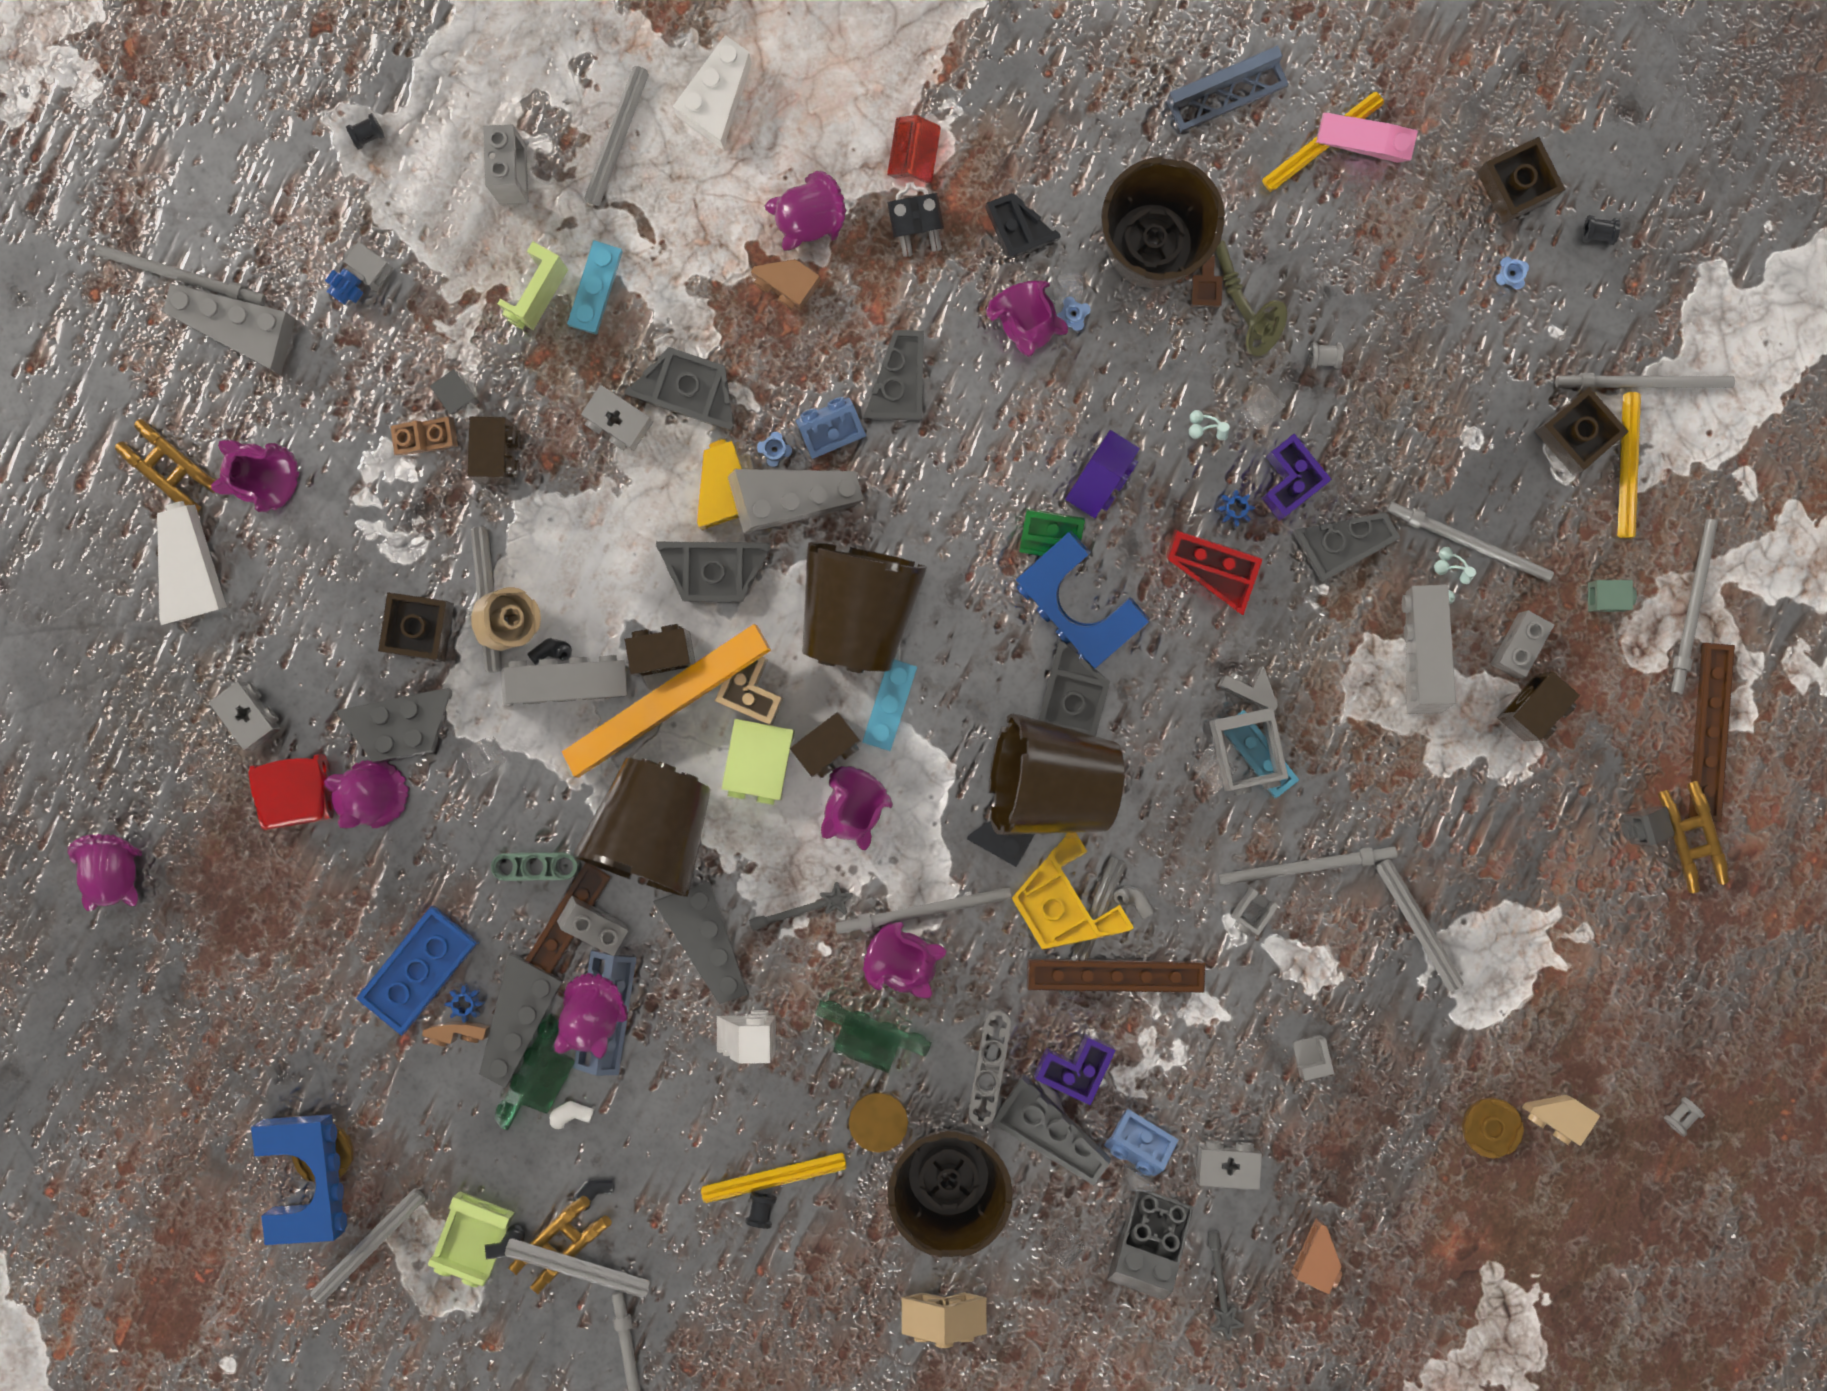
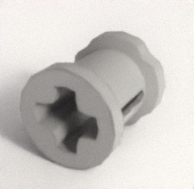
M1311 342L1309 351L1310 368L1334 366L1335 369H1341L1344 355L1343 343L1337 342L1336 345L1332 346L1318 345L1317 342Z
M1683 1097L1677 1109L1670 1116L1665 1115L1663 1119L1678 1134L1685 1137L1687 1129L1698 1118L1702 1119L1705 1114L1692 1101ZM1688 1112V1115L1680 1122V1119Z

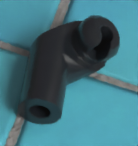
M547 638L529 651L527 655L535 665L539 663V660L545 659L548 656L566 661L572 655V648L566 641Z
M589 1179L585 1181L575 1192L573 1202L582 1196H586L591 1204L592 1200L599 1194H614V1179ZM589 1205V1206H588L586 1209H584L583 1211L588 1210L591 1206Z
M512 1225L508 1228L500 1243L485 1244L486 1260L507 1257L505 1249L510 1239L524 1242L525 1233L522 1227Z

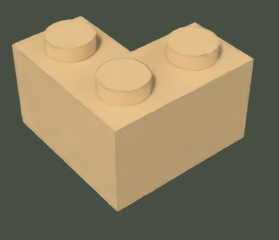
M762 656L723 682L715 701L764 723L773 725L784 698L757 687L768 662V659Z
M923 1292L902 1297V1334L914 1337L916 1342H934L935 1346L939 1348L953 1347V1343L958 1341L972 1342L974 1337L987 1334L986 1297L966 1292L948 1297H940Z

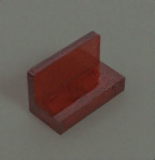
M918 115L896 118L887 175L895 179L913 177L922 182L931 183L941 130L940 125Z

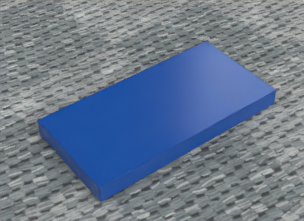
M432 905L356 999L403 1036L479 942Z

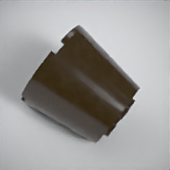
M1163 157L1139 161L1124 170L1114 180L1103 202L1101 226L1110 261L1118 274L1133 285L1143 288H1160L1170 285L1195 272L1212 257L1222 238L1225 210L1217 187L1209 176L1197 166L1184 160L1178 161L1164 159ZM1149 237L1152 240L1157 238L1159 240L1157 245L1155 243L1150 244L1148 242Z
M809 542L807 547L802 653L817 659L819 664L826 666L840 665L846 667L847 671L863 673L864 670L890 671L926 574L927 566L918 564L917 567H914V561L874 551L850 547L848 553L836 551L837 545Z
M1020 714L1008 715L1007 723L1009 724L1007 727L1001 726L990 770L989 793H994V807L991 806L989 808V815L994 832L1000 835L1108 831L1117 817L1125 780L1124 759L1120 745L1114 741Z
M626 758L578 843L573 856L621 877L631 879L633 874L647 879V886L688 897L711 789L699 782V778L684 772L681 774L675 772L676 768L663 762L657 764L643 758L642 760Z
M938 1130L917 1140L899 1157L889 1179L888 1204L896 1228L912 1246L935 1257H965L984 1249L1001 1233L1008 1221L1012 1208V1183L1007 1167L999 1154L986 1142L959 1130ZM953 1172L955 1181L947 1180L944 1182L943 1174H951Z

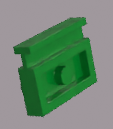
M1026 508L1019 552L1043 556L1071 530L1082 540L1085 518Z

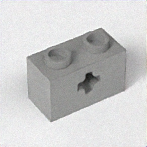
M602 385L599 386L581 413L587 420L584 424L597 434H600L603 430L612 436L609 441L623 451L626 447L634 451L653 424L649 416ZM611 416L619 417L622 422L620 425L615 423L612 425L609 419Z
M1529 610L1518 613L1490 665L1516 679L1526 677L1554 624Z
M237 681L211 700L209 704L242 749L253 751L281 730L276 723L279 721V718L270 707H264L259 700L261 694L252 683L247 684V682ZM245 709H251V712L248 714L250 720L244 719L247 714Z
M571 896L557 920L562 931L612 956L615 955L629 931L623 921L574 896Z
M1207 1140L1206 1145L1198 1144L1196 1181L1199 1186L1260 1190L1262 1153L1257 1148H1254L1252 1143L1237 1142L1236 1147L1224 1146L1222 1141ZM1228 1158H1231L1235 1165H1230L1229 1170H1226L1222 1163H1227Z

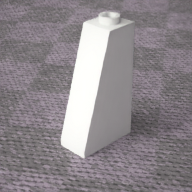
M184 501L165 505L167 511L157 513L159 620L161 625L227 607L196 506H185Z

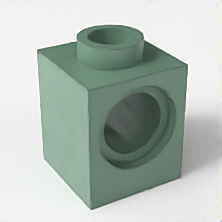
M1595 580L1588 582V612H1625L1633 610V605H1635L1637 600V591L1633 587V580Z

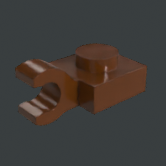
M1212 255L1200 268L1201 275L1192 276L1191 307L1220 308L1222 306L1223 276H1214L1215 255Z

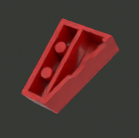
M1176 529L1166 554V558L1241 615H1244L1263 561L1262 558Z

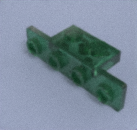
M820 1000L815 1012L816 1016L842 1025L833 1049L834 1053L889 1073L898 1047L926 1056L932 1044L922 1034L901 1031L893 1023L877 1022L870 1019V1016L864 1012L848 1011L834 1001L828 1000L824 1002Z
M549 1013L546 1020L540 1024L537 1037L532 1047L527 1049L519 1072L510 1081L509 1091L504 1100H501L497 1105L495 1120L502 1129L509 1130L521 1105L547 1114L575 1062L572 1057L563 1053L559 1054L551 1049L559 1034V1019L556 1015Z

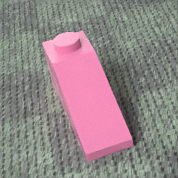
M1323 113L1316 143L1399 163L1411 161L1418 131L1389 123Z

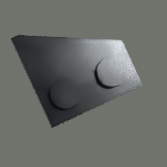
M1014 193L987 202L985 205L1008 260L1054 243L1061 238L1058 231H1052L1040 220L1041 216L1034 210L1027 208L1024 201Z
M991 821L969 834L967 840L1017 867L1035 834L1000 835L994 832Z

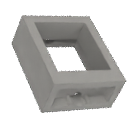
M513 124L483 126L485 186L499 204L529 203L527 146ZM491 153H495L494 159L489 158Z
M1273 708L1209 721L1225 791L1233 790L1234 796L1252 792L1251 786L1262 784L1263 789L1281 786L1280 780L1288 779ZM1263 722L1274 773L1233 781L1223 731Z

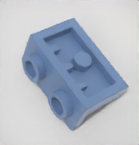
M843 397L835 398L827 403V407L819 410H807L800 415L801 418L795 420L812 459L866 436L855 407L849 397L845 399Z
M1126 1109L1112 1136L1106 1140L1104 1146L1110 1149V1153L1120 1160H1128L1136 1165V1169L1140 1173L1147 1176H1156L1164 1171L1178 1139L1133 1111Z

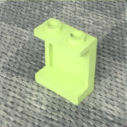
M533 241L527 252L539 267L516 306L502 299L497 303L503 310L502 315L508 319L507 321L522 330L525 326L534 330L568 272V268L558 255Z
M735 719L721 788L728 790L727 796L745 799L746 794L757 796L756 802L774 805L775 799L782 800L783 785L790 754L789 748H791L795 730Z
M459 1191L452 1198L449 1209H451L435 1252L429 1259L428 1266L433 1267L434 1272L447 1277L454 1275L462 1278L461 1281L468 1286H484L489 1280L497 1258L486 1260L485 1244L501 1242L515 1212Z

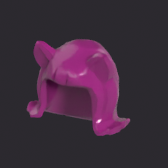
M817 170L809 174L805 178L806 184L790 188L782 196L774 197L765 204V210L775 216L776 225L784 234L782 241L784 251L793 250L802 242L818 240L826 234L830 236L831 241L837 239L839 231L843 227L847 210L839 185L826 172Z
M1026 281L1012 285L990 300L986 308V315L989 319L994 321L998 318L1009 339L1027 357L1032 356L1035 349L1045 346L1054 334L1066 335L1068 333L1066 322L1057 317L1054 304L1045 293V288L1050 287V283L1047 281Z
M234 440L219 441L218 446L224 457L220 468V478L211 485V489L221 495H234L244 502L254 503V509L258 512H267L271 509L275 511L284 506L286 501L290 500L298 485L299 471L297 460L294 454L289 452L288 448L279 446L276 443H268L264 449L257 444H241Z
M362 760L360 763L356 762L352 769H349L344 774L330 775L324 781L325 786L332 792L333 807L336 813L340 815L338 825L344 829L353 828L359 824H367L372 828L385 827L394 818L400 817V814L406 809L407 798L409 797L407 793L409 787L404 785L405 777L402 776L400 770H396L395 765L388 762L375 764L369 760Z
M840 766L832 770L829 776V786L833 791L825 805V818L821 825V836L825 839L835 836L842 840H853L861 850H867L871 844V830L880 819L882 808H892L893 803L883 784L877 781L873 775L852 766Z
M90 834L74 840L69 845L67 853L70 861L73 864H77L76 882L82 893V904L86 911H93L98 906H111L119 901H123L129 906L137 905L138 892L134 887L136 880L134 858L142 856L141 850L114 834Z
M902 922L890 923L882 927L874 935V938L871 939L870 945H868L866 950L867 954L864 957L863 972L868 984L876 990H881L884 983L898 992H910L922 999L931 998L932 990L929 983L935 976L936 961L942 959L947 951L938 944L926 943L915 934L903 932L904 924Z
M592 973L581 974L580 977L577 976L573 981H570L564 990V1007L559 1016V1034L554 1044L555 1052L561 1054L574 1049L592 1052L595 1057L602 1059L608 1048L607 1039L614 1033L617 1022H624L628 1019L627 1007L624 1005L622 995L618 992L617 986L605 977L603 978L601 974L596 976Z

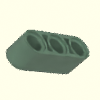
M509 852L500 854L491 862V872L494 877L503 881L566 880L574 878L579 874L582 863L581 860L573 856L574 853ZM564 857L570 859L573 863V870L569 874H565L560 870L559 864ZM505 858L513 863V871L509 875L503 873L500 868V864ZM534 858L540 859L543 863V870L540 874H535L530 869V862Z

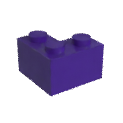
M1110 429L1065 500L1093 518H1096L1101 509L1107 512L1116 498L1111 493L1114 489L1120 492L1138 464L1134 457L1140 448Z
M1295 433L1266 456L1267 460L1283 478V481L1261 497V499L1280 521L1332 480Z
M1085 1033L1073 1060L1046 1048L1034 1073L1035 1080L1091 1105L1116 1050L1112 1045Z

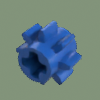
M345 268L340 273L332 270L325 279L331 285L326 292L344 305L348 300L356 304L364 293L358 288L362 281Z
M1238 490L1233 491L1231 499L1223 495L1221 500L1225 504L1216 509L1217 512H1223L1224 518L1222 523L1228 520L1232 521L1234 528L1239 526L1240 519L1248 523L1251 519L1247 513L1255 509V506H1249L1247 502L1250 495L1238 496ZM1234 502H1236L1237 507L1242 508V511L1237 516H1235L1233 510H1229V507Z
M465 984L461 988V993L455 989L451 990L450 994L454 998L452 1001L445 1003V1006L451 1007L453 1011L450 1018L462 1016V1022L466 1023L469 1019V1014L475 1018L479 1017L480 1013L476 1009L478 1006L485 1004V1001L479 1000L477 996L480 989L472 992L469 991L468 985ZM464 998L466 1002L471 1003V1006L466 1008V1010L465 1006L459 1003Z

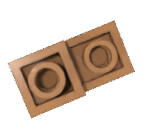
M448 416L424 422L412 421L390 426L394 455L397 456L458 447L453 417Z
M462 1021L446 1022L424 1029L422 1036L430 1038L429 1042L438 1046H447V1043L455 1042L458 1034H462L461 1039L478 1043L479 1040H484L489 1036L491 1025L471 1021L466 1023Z

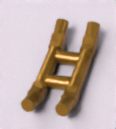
M138 419L134 423V427L155 447L145 459L123 441L116 444L115 450L132 467L136 468L174 502L184 501L185 506L195 505L198 513L202 507L176 486L188 474L214 494L215 492L211 489V485L216 480L183 455L143 419ZM164 455L177 464V467L167 478L154 469V466Z
M1694 781L1687 784V788L1698 816L1681 821L1680 813L1670 791L1665 790L1658 793L1662 806H1667L1675 834L1673 838L1689 893L1700 891L1698 871L1693 860L1709 855L1715 870L1717 883L1727 884L1729 882L1727 861L1713 823L1709 803L1702 792L1699 782ZM1702 827L1707 844L1690 849L1685 832Z
M582 1196L569 1204L555 1220L528 1244L558 1252L548 1242L561 1231L572 1241L561 1254L575 1257L586 1245L610 1227L612 1221L605 1215L590 1224L581 1234L570 1222L590 1205L589 1199L586 1196ZM515 1259L508 1269L517 1275L528 1263ZM544 1268L530 1288L536 1294H539L559 1272Z

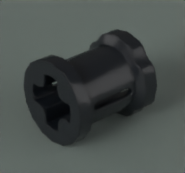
M373 113L368 114L367 119L353 126L350 124L346 126L347 132L358 150L362 149L364 144L378 137L380 139L385 138L384 132Z
M1588 215L1583 227V241L1590 242L1592 239L1607 241L1609 245H1614L1620 233V219L1613 218L1610 221L1595 219L1594 215Z
M751 1192L750 1199H752L750 1215L746 1218L745 1223L755 1228L770 1229L772 1226L770 1221L772 1205L776 1203L777 1197L763 1192Z

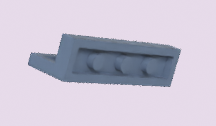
M1277 45L1170 92L1166 102L1180 133L1288 87L1289 83L1279 63L1283 57L1279 46ZM1273 68L1279 81L1271 86L1258 82L1261 73ZM1257 75L1255 80L1250 79L1251 77ZM1244 82L1253 87L1248 96L1240 97L1232 94L1234 85ZM1230 87L1228 92L1223 90L1225 88ZM1256 87L1262 89L1254 93ZM1215 93L1226 97L1223 107L1214 109L1205 105L1207 97ZM1204 98L1203 101H1202V104L1199 103V102H1196V101H1198V100ZM1229 99L1234 101L1232 103L1227 104ZM1190 105L1199 109L1195 119L1184 123L1179 108ZM1202 110L1205 111V112H1208V113H1206V114L1200 116L1201 113H1202Z
M591 950L588 973H592L594 976L600 974V959L605 960L602 977L607 978L617 986L628 1013L636 957L630 955L612 956L605 952ZM627 1020L617 1022L614 1033L607 1039L608 1048L602 1059H598L590 1052V1065L585 1064L586 1052L576 1050L573 1068L596 1076L619 1075Z

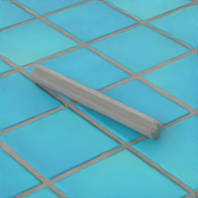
M634 66L632 68L584 197L589 204L595 206L601 204L649 75L648 71L643 67Z
M474 527L471 529L478 600L484 595L494 592L489 534L486 527ZM482 645L485 671L488 673L501 671L500 650H493Z
M1115 857L1109 859L1089 910L1092 920L1107 913L1125 867L1123 860ZM1096 939L1076 943L1070 960H1088ZM1076 991L1058 992L1065 997L1073 998Z
M1386 859L1377 863L1375 868L1447 989L1455 991L1464 985L1463 980L1392 861Z
M417 1188L413 1189L311 1291V1297L317 1303H323L425 1201L424 1194Z
M510 1239L505 1249L507 1257L641 1298L647 1296L650 1288V1282L646 1279L519 1240Z

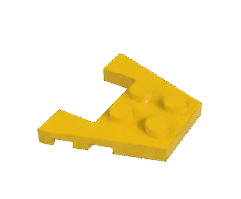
M1076 832L1065 835L1064 839L1051 851L1045 861L1012 897L1013 902L1042 950L1129 932L1134 929L1120 905L1092 920L1064 874L1062 867L1087 853Z

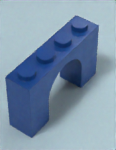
M1071 530L1016 579L1019 583L1017 589L1027 600L1032 598L1039 606L1036 609L1046 622L1053 621L1059 628L1056 633L1066 644L1071 642L1078 649L1079 659L1082 657L1094 668H1097L1144 627L1150 618L1131 596L1109 616L1095 623L1076 621L1064 611L1059 599L1060 584L1065 575L1091 553Z
M332 1114L263 1119L253 1125L251 1131L254 1157L271 1155H292L298 1157L310 1167L316 1182V1190L311 1203L275 1206L261 1216L264 1244L277 1245L336 1240L345 1232L347 1216L342 1209L344 1188L342 1183L339 1182L340 1156L336 1153L337 1128L333 1124Z

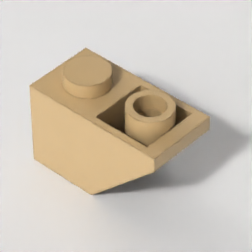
M1568 1095L1526 1102L1522 1107L1530 1113L1528 1116L1529 1120L1541 1128H1544L1547 1124L1555 1130L1553 1136L1567 1145L1572 1141L1581 1146L1600 1118V1115Z

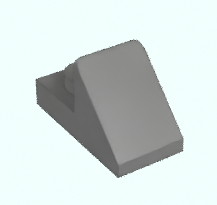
M1264 666L1258 668L1250 686L1247 685L1248 680L1235 673H1232L1230 677L1227 675L1221 677L1218 688L1263 709L1273 708L1276 711L1278 704Z

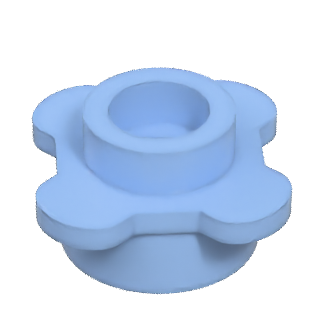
M1510 257L1503 258L1500 261L1501 270L1500 274L1496 276V282L1501 286L1505 284L1513 286L1515 290L1523 288L1525 285L1524 278L1529 270L1528 263L1518 259L1512 260ZM1510 271H1514L1515 275L1511 276Z
M1066 297L1063 300L1064 307L1057 314V317L1063 319L1068 327L1073 328L1075 331H1080L1084 327L1083 321L1085 316L1090 314V306L1087 303L1080 304L1076 302L1073 297ZM1075 311L1076 316H1071V312Z
M779 432L771 433L770 437L764 442H759L757 445V451L766 457L767 464L770 467L778 466L781 459L790 457L792 454L791 446L785 444L782 440V434ZM773 447H777L776 452L772 451Z

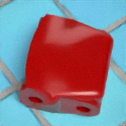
M325 754L314 755L313 759H285L249 767L248 775L251 793L257 808L258 820L263 830L333 818L332 792L324 784V781L331 775L329 762Z

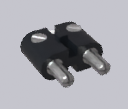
M914 182L906 183V188L897 193L896 200L887 202L893 238L900 237L904 257H907L906 245L908 256L913 255L909 235L929 232L932 251H936V246L937 251H940L942 248L938 230L944 229L938 193L929 194L926 188L917 187ZM910 186L913 190L922 191L925 194L900 199L901 195L909 191Z

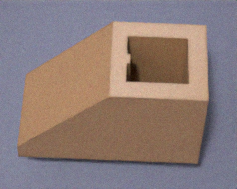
M796 259L754 266L751 270L752 277L755 279L753 283L766 293L771 290L779 296L777 300L790 310L796 307L801 311L821 283L818 274Z

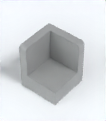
M1318 1035L1292 1043L1299 1075L1303 1080L1307 1081L1334 1074L1326 1038Z

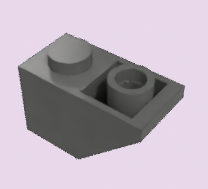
M1654 806L1622 815L1624 819L1622 831L1625 838L1630 841V844L1651 846L1675 836L1667 806Z

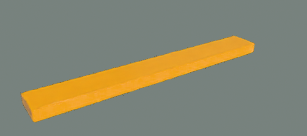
M751 625L563 750L562 754L573 776L581 777L770 652L771 649L758 625Z

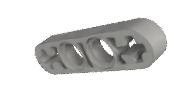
M1000 1009L990 1011L986 1015L983 1024L969 1103V1117L978 1126L989 1125L994 1120L1011 1030L1009 1015ZM996 1015H1000L1002 1021L1006 1023L1005 1027L999 1028L998 1037H1004L1003 1042L997 1039H986L987 1034L993 1036L994 1027L989 1022L990 1020H995ZM989 1045H997L1001 1050L1000 1057L995 1061H989L984 1056V1050ZM990 1074L995 1078L996 1084L993 1089L983 1090L979 1086L978 1081L982 1075ZM976 1093L985 1097L994 1096L993 1101L986 1100V1110L990 1111V1115H984L983 1119H978V1114L973 1112L974 1108L979 1109L981 1105V1097L975 1098Z

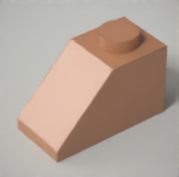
M1316 1218L1291 1273L1297 1280L1330 1294L1332 1287L1336 1288L1341 1280V1264L1327 1226Z

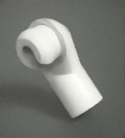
M568 1101L553 1109L549 1117L550 1125L554 1129H562L564 1124L574 1118L590 1123L595 1109Z

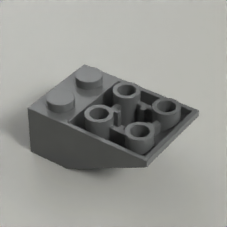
M1137 1187L1113 1255L1107 1280L1161 1300L1167 1298L1174 1289L1194 1207Z

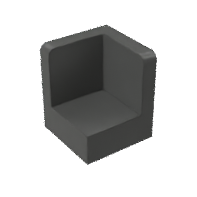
M455 369L430 385L451 415L470 402L473 405L480 403L463 377Z

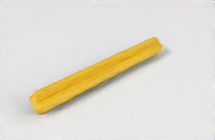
M1373 92L1344 116L1366 119L1384 104V100L1378 92ZM1315 137L1264 177L1262 180L1264 186L1268 191L1272 192L1330 146L1316 143L1317 137Z
M1627 392L1623 395L1622 424L1629 432L1621 438L1617 532L1620 538H1633L1636 535L1641 394L1638 392Z
M838 1153L702 1187L701 1195L704 1203H709L845 1170L847 1163L844 1154Z

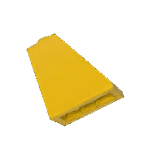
M726 439L710 443V448L703 452L697 524L701 530L739 518L728 476L734 469H742L733 442H726Z

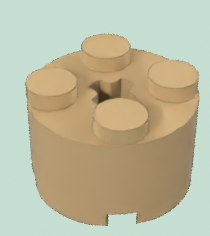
M515 587L502 588L484 595L475 602L471 615L472 629L479 644L500 651L528 643L534 634L537 633L541 622L538 604L525 591Z

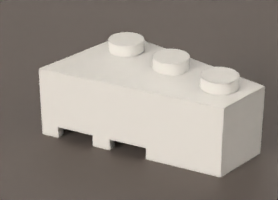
M725 35L673 105L676 116L722 150L725 149L727 136L735 118V111L752 65L749 51Z
M767 1010L751 1011L749 1016H717V1052L723 1053L724 1056H730V1059L737 1063H770L776 1052V1015H769Z

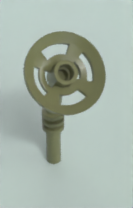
M1222 240L1216 249V253L1224 274L1223 281H1226L1224 287H1228L1226 293L1231 295L1247 325H1249L1246 336L1247 351L1254 356L1264 355L1277 343L1282 335L1287 321V307L1280 300H1272L1266 303L1257 314L1254 313L1241 290L1243 285L1239 284L1241 279L1237 278L1239 273L1234 270L1225 240ZM1269 307H1275L1270 312L1265 311ZM1254 339L1262 340L1260 345L1253 346Z

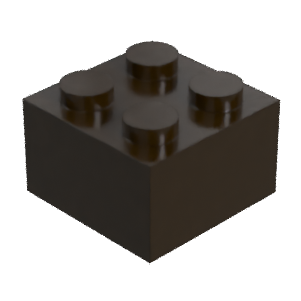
M1540 137L1485 162L1477 171L1502 224L1556 199L1566 190Z
M1590 387L1575 395L1535 430L1536 434L1572 475L1588 468L1629 432Z
M469 416L467 476L478 484L515 485V478L520 476V461L516 460V448L521 446V433L506 417Z
M387 592L378 651L445 662L454 603Z
M679 624L662 626L659 633H653L649 629L631 632V638L624 639L631 675L641 677L680 670L696 663L690 631L682 628Z
M1553 671L1535 674L1497 718L1522 741L1547 740L1556 731L1557 727L1555 724L1561 717L1566 718L1574 711L1577 706L1574 702L1580 695Z
M836 712L789 749L811 777L818 775L820 778H823L836 768L833 762L841 756L844 760H847L860 750L857 744L861 740L842 715Z

